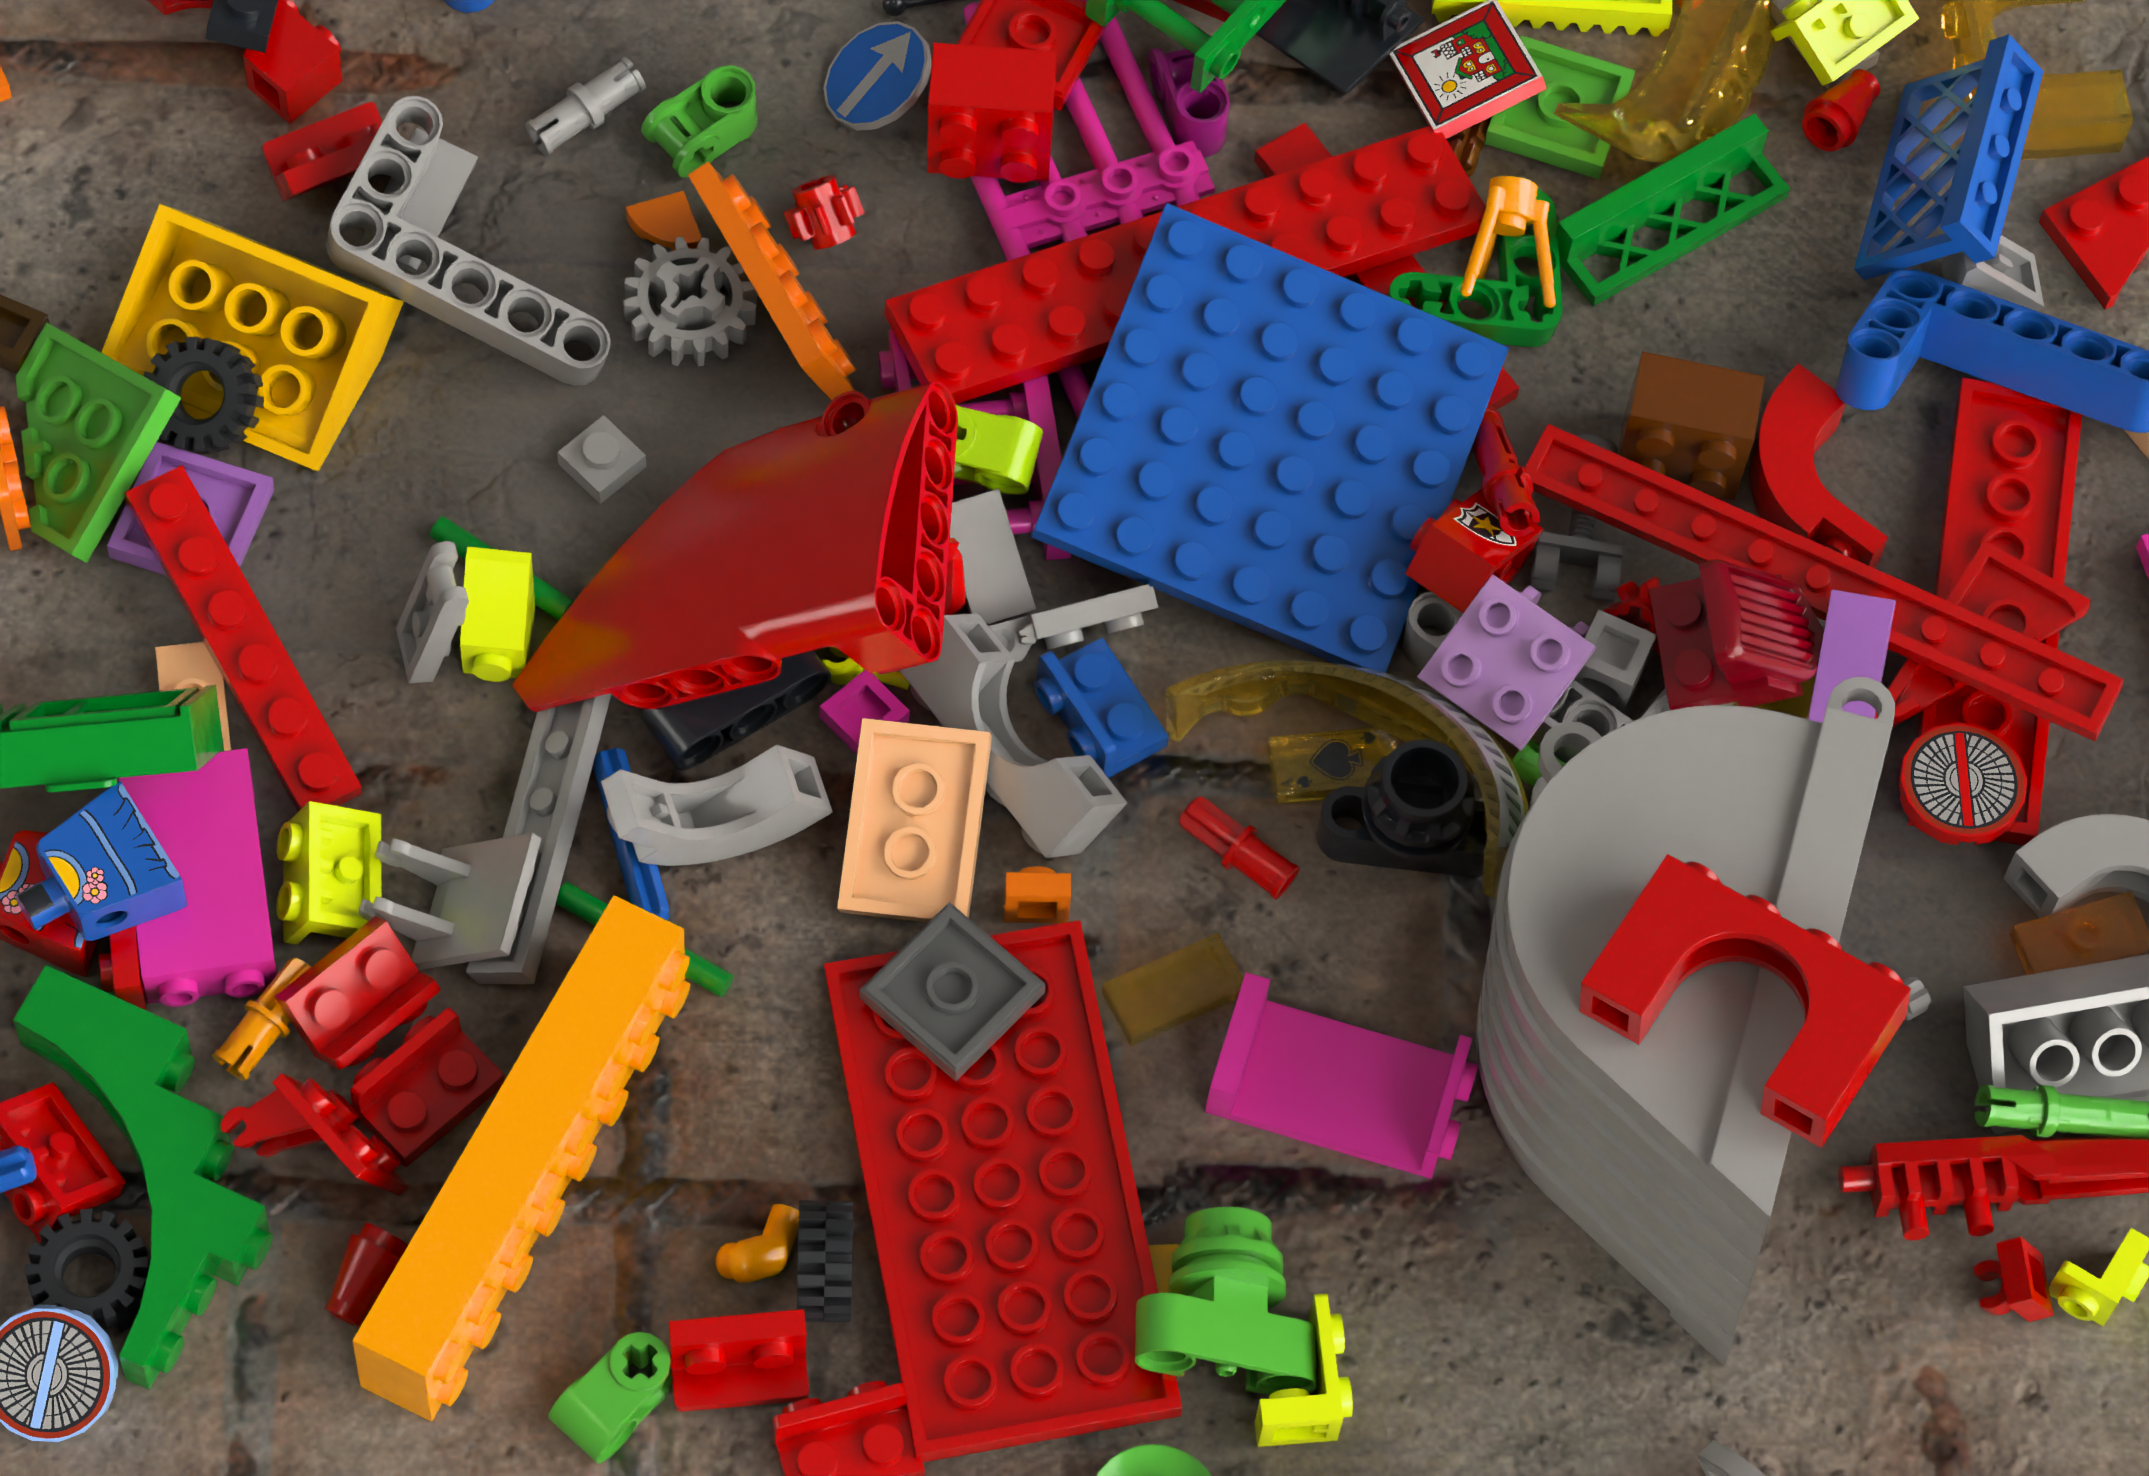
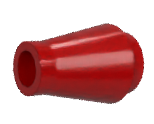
M1863 69L1853 70L1847 78L1811 100L1805 107L1802 120V129L1806 138L1817 148L1828 152H1834L1840 148L1850 146L1855 141L1873 101L1880 94L1881 88L1876 77Z
M364 1223L358 1235H350L331 1297L324 1309L338 1319L360 1328L408 1244L375 1225Z

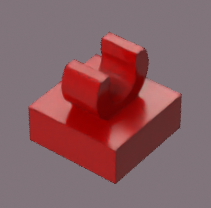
M2021 1236L1996 1243L1999 1261L1984 1260L1973 1268L1975 1276L1983 1282L1992 1281L1996 1278H2001L2002 1280L2001 1289L1996 1295L1979 1300L1980 1307L1989 1314L2003 1315L2014 1310L2028 1322L2054 1316L2043 1254Z

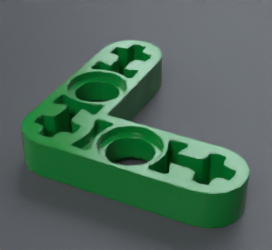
M1537 189L1536 200L1550 203L1547 229L1556 304L1553 308H1547L1544 305L1540 276L1527 275L1521 272L1514 263V259L1518 257H1529L1538 262L1533 226L1529 235L1516 237L1497 235L1499 281L1476 279L1472 294L1468 297H1464L1460 293L1464 277L1421 272H1406L1397 276L1392 281L1386 296L1410 306V301L1404 297L1413 298L1416 307L1421 308L1419 310L1502 345L1540 347L1548 343L1557 329L1563 311L1558 239L1555 236L1557 216L1554 202L1546 193ZM1529 297H1535L1533 316L1535 320L1540 322L1531 321L1530 314L1523 311ZM1438 300L1445 301L1442 313L1440 312L1442 302H1438ZM1462 300L1475 301L1484 307L1488 317L1476 320L1468 318L1458 309L1457 303Z

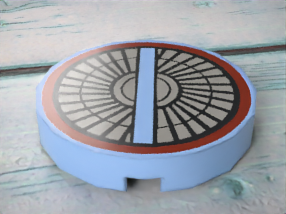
M37 1305L16 1313L0 1327V1422L9 1431L31 1441L60 1442L84 1433L108 1410L116 1389L118 1358L109 1335L91 1316L78 1310L55 1307L57 1305Z

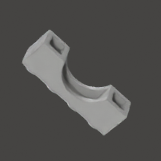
M978 613L944 615L943 641L939 658L934 662L900 670L911 684L910 690L913 697L924 708L932 711L943 727L991 733L992 742L986 790L995 801L1006 806L1020 824L1022 836L1030 847L1043 854L1045 858L1081 854L1123 809L1127 801L1090 755L1055 758L1048 761L1032 753L1021 742L1011 724L1006 697L1008 680L1015 659Z

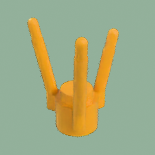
M1497 176L1490 179L1486 209L1460 289V293L1464 297L1472 294L1476 279H1485L1497 235L1522 236L1525 234L1526 226L1533 224L1543 302L1547 308L1555 306L1554 277L1547 229L1550 203L1536 200L1538 186L1534 182L1514 176Z

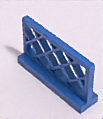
M2010 34L1990 40L1985 59L1904 86L1854 270L1863 280L1961 251L1975 264L1995 258L2044 72ZM1977 86L1976 94L1967 103H1964L1962 100ZM1935 97H1939L1918 118L1922 102ZM1955 107L1959 108L1960 110L1936 134L1932 132ZM1965 132L1963 141L1953 150L1950 146ZM1925 137L1929 139V141L1905 164L1907 155ZM1945 153L1947 157L1922 181L1919 177ZM1952 179L1951 187L1942 196H1939L1937 193ZM1914 183L1917 187L1893 210L1895 201ZM1932 199L1935 203L1911 227H1908L1906 224ZM1939 225L1945 232V234L1926 239ZM1900 230L1904 232L1887 251L1881 253L1882 248Z

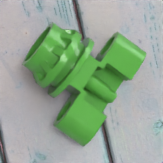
M1239 1207L1208 1208L1188 1216L1184 1222V1240L1172 1254L1173 1274L1169 1278V1293L1146 1295L1141 1297L1136 1303L1135 1363L1145 1370L1180 1377L1183 1375V1371L1192 1368L1196 1364L1197 1358L1216 1362L1215 1371L1223 1377L1233 1376L1237 1372V1366L1246 1368V1391L1270 1395L1283 1389L1300 1388L1307 1390L1309 1393L1313 1392L1317 1386L1316 1327L1312 1323L1301 1319L1268 1313V1309L1278 1305L1286 1295V1281L1282 1276L1283 1255L1272 1241V1223L1270 1219L1257 1211Z

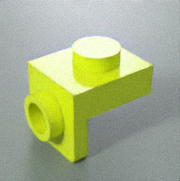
M2130 1228L2101 1279L2065 1260L2048 1287L2050 1295L2056 1298L2060 1307L2071 1316L2084 1321L2093 1320L2104 1327L2121 1297L2123 1296L2134 1303L2149 1278V1266L2142 1262L2149 1251V1238Z

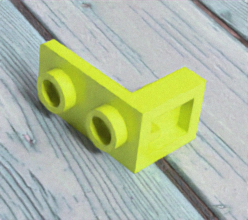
M1327 1293L1314 1294L1309 1310V1322L1316 1327L1318 1395H1309V1392L1305 1389L1289 1388L1270 1394L1269 1399H1260L1254 1421L1257 1447L1337 1441L1343 1418L1352 1417L1353 1401L1349 1377H1338L1335 1355L1344 1353L1343 1320L1340 1313L1330 1314Z

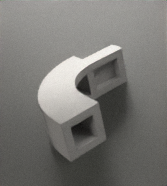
M780 745L773 746L730 772L702 781L666 783L622 769L601 781L608 803L607 817L612 828L618 834L619 839L633 843L639 862L653 865L679 866L701 864L753 852L784 840L833 812L814 756Z
M2100 814L2078 817L2062 822L2045 830L2017 850L2003 879L2045 924H2048L2075 902L2096 893L2121 892L2136 896L2149 903V820L2128 815Z

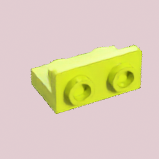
M1794 0L1781 10L1786 20L1770 30V33L1775 41L1791 36L1823 86L1838 79L1916 22L1919 17L1908 0Z
M309 801L294 817L283 824L278 835L276 848L278 859L283 861V884L278 893L276 912L277 917L283 920L284 943L298 945L310 932L349 938L369 922L363 919L358 912L362 899H366L374 904L375 897H382L381 861L375 855L378 843L381 841V814Z

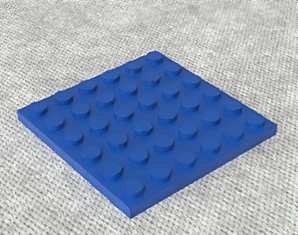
M1166 203L1030 537L1144 585L1149 584L1150 587L1153 586L1156 590L1335 665L1342 664L1338 666L1379 683L1384 676L1343 665L1368 668L1386 673L1408 616L1409 608L1419 587L1418 582L1405 574L1416 554L1415 551L1410 549V544L1422 524L1429 517L1438 520L1451 503L1509 347Z

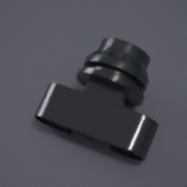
M1423 739L1406 742L1382 757L1371 771L1365 787L1344 786L1329 793L1322 805L1316 833L1317 843L1321 851L1330 859L1338 862L1473 878L1484 876L1494 870L1503 847H1498L1500 810L1490 803L1475 800L1473 781L1462 760L1452 749L1442 743ZM1351 817L1357 820L1362 827L1355 830L1344 829L1337 825L1334 819ZM1469 831L1483 834L1490 842L1477 845L1468 842L1465 837Z

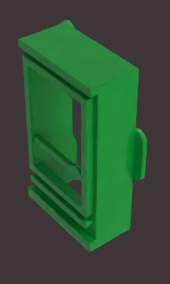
M206 685L200 691L199 687L40 701L35 702L27 709L26 703L14 705L6 712H4L3 704H0V788L44 784L46 792L105 788L117 785V778L198 771L216 754L224 751L216 685Z

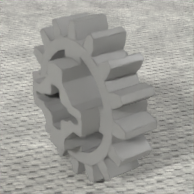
M677 237L675 251L667 252L664 247L657 243L653 246L652 263L641 258L636 259L634 262L635 277L626 278L624 282L626 298L623 300L625 321H632L631 329L634 341L644 340L649 337V355L655 357L664 349L671 351L672 365L678 366L683 360L684 354H693L694 361L699 367L705 364L706 352L712 350L721 359L727 358L728 340L741 345L747 341V325H755L756 304L754 303H757V292L740 263L732 265V249L726 246L717 254L710 252L709 238L703 237L698 243L697 249H690L683 237ZM723 286L730 295L732 301L730 307L725 304V296L720 293V289ZM651 296L656 298V307L661 309L658 317L654 314L649 304Z

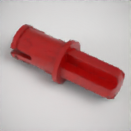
M1198 796L1190 802L1179 819L1181 828L1223 858L1221 865L1228 870L1232 866L1270 893V896L1275 900L1279 899L1286 892L1300 871L1297 864L1291 863L1256 836L1258 829L1252 825L1244 828L1204 797Z

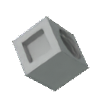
M1598 610L1585 636L1587 641L1596 646V650L1574 680L1625 715L1648 668L1657 635Z

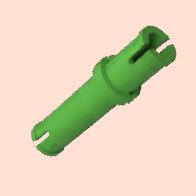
M1982 1085L1975 1098L1974 1106L1988 1107L1987 1112H1975L1976 1122L1981 1127L1999 1126L2029 1129L2030 1133L2037 1137H2049L2055 1132L2119 1138H2149V1101L2058 1093L2054 1086L2038 1085L2033 1090Z

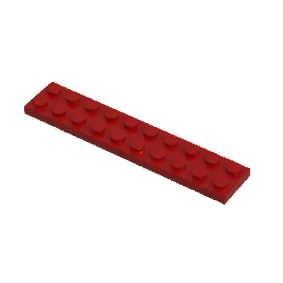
M1431 125L1177 206L1182 210L1341 277L1365 271L1477 234L1486 209L1485 204L1442 132L1435 133ZM1162 212L887 299L884 316L920 384L923 385L934 381L943 383L951 392L955 404H959L1104 356Z

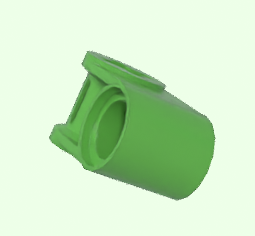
M732 65L720 66L677 96L669 98L656 106L645 118L641 132L649 142H657L672 158V168L679 177L688 178L689 173L708 161L711 163L715 158L740 141L747 139L755 131L758 123L755 82L751 75L742 68ZM729 101L740 103V105L732 108L719 106Z
M644 1332L627 1334L617 1341L587 1374L578 1378L564 1391L552 1406L548 1419L597 1464L603 1463L620 1449L634 1432L635 1428L669 1393L672 1376L668 1348L661 1339L653 1334ZM633 1363L636 1367L642 1369L651 1363L653 1376L648 1378L644 1374L639 1373L630 1379L628 1366Z

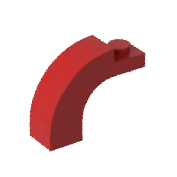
M1798 363L1775 389L1768 401L1753 444L1749 478L1755 507L1760 518L1876 568L1888 537L1833 497L1820 481L1814 465L1813 455L1837 430L1846 403L1837 396L1835 389Z

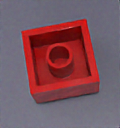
M934 43L928 100L927 173L944 174L956 179L970 176L1004 178L1015 183H1025L1031 180L1049 181L1057 51Z

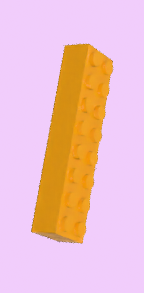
M613 895L352 1340L360 1387L431 1422L442 1403L450 1407L456 1401L468 1376V1370L463 1368L475 1346L483 1350L491 1341L501 1318V1313L497 1312L496 1309L507 1290L516 1293L523 1285L533 1263V1257L528 1254L538 1236L542 1234L549 1237L554 1231L565 1207V1201L560 1199L571 1179L580 1182L588 1172L597 1151V1146L592 1143L603 1123L612 1127L619 1118L628 1098V1091L624 1087L633 1071L636 1069L644 1072L653 1059L660 1040L655 1033L665 1016L672 1019L675 1018L685 1003L690 990V983L685 981V973L690 957L685 955L684 928Z

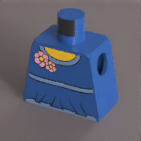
M121 781L117 785L108 788L38 842L36 851L46 879L16 895V900L25 918L34 930L68 913L86 941H94L188 906L181 876Z

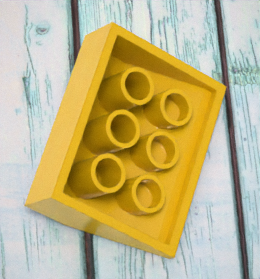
M159 204L101 353L143 376L145 371L153 373L156 365L150 362L156 353L165 355L168 352L166 345L173 341L183 343L186 342V337H200L235 346L241 350L239 353L242 356L249 357L256 365L251 370L253 374L261 376L263 383L262 387L256 388L257 396L264 397L263 408L255 407L253 416L259 418V421L255 428L247 427L243 431L247 436L243 441L312 470L319 471L378 366L404 301L182 210ZM199 371L192 374L185 381L181 391V401L184 409L190 416L200 420L213 416L221 407L224 398L222 383L210 371Z

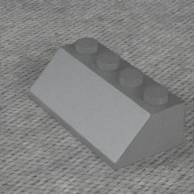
M2149 954L1963 986L1966 1042L1979 1088L1982 1085H1992L1993 1087L2033 1090L2035 1086L2048 1085L2054 1086L2058 1093L2149 1101ZM1991 1126L1995 1134L2021 1130V1128Z

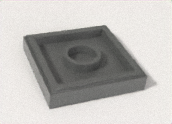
M949 902L860 989V999L956 1082L1045 993V983Z

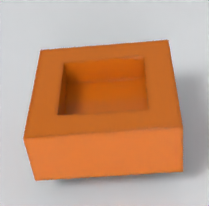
M1041 866L1027 867L1019 872H1006L1003 922H1068L1071 902V873H1056L1053 869Z

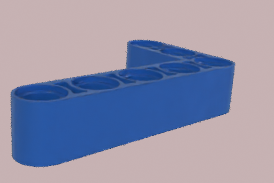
M1901 269L1889 275L1849 333L1835 389L1837 396L1844 403L1862 410L1884 408L1889 404L1919 357L2127 431L2136 433L2149 432V350L1916 269Z

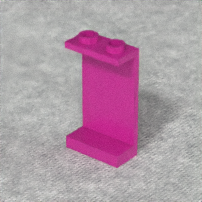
M248 749L221 751L198 771L119 778V782L121 781L181 876L188 905L179 911L136 925L141 975L148 1004L161 1003L165 1006L179 1007L192 1004L199 997L226 993L231 997L243 998L261 993L276 977L277 968L273 951L254 802L255 793Z
M1245 972L1210 1085L1205 1113L1432 1179L1438 1157L1447 1160L1452 1159L1462 1122L1449 1119L1455 1099L1468 1102L1478 1069V1064L1466 1061L1472 1038L1460 1035L1454 1055L1268 1001L1267 995L1271 979Z

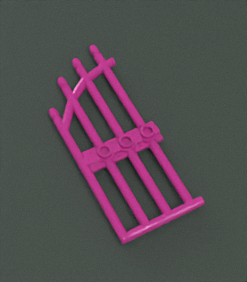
M974 2L964 8L966 25L979 3ZM1116 17L1107 24L1100 41L1151 149V153L1118 162L1079 76L1065 104L1095 167L1094 170L1062 179L1051 156L1049 181H1037V187L1007 196L1004 195L997 178L970 176L1007 261L1031 254L1029 248L1063 239L1065 243L1087 236L1086 231L1116 222L1124 224L1143 218V214L1163 209L1166 203L1180 206L1199 200V197L1215 193V186L1208 174L1209 168L1201 151L1197 150L1194 141L1178 145L1174 144ZM1080 364L1057 371L1077 420L1090 391V386Z

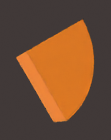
M684 190L625 207L626 220L629 226L643 240L648 239L661 246L672 248V251H675L677 237H683L690 249H697L698 243L702 239Z

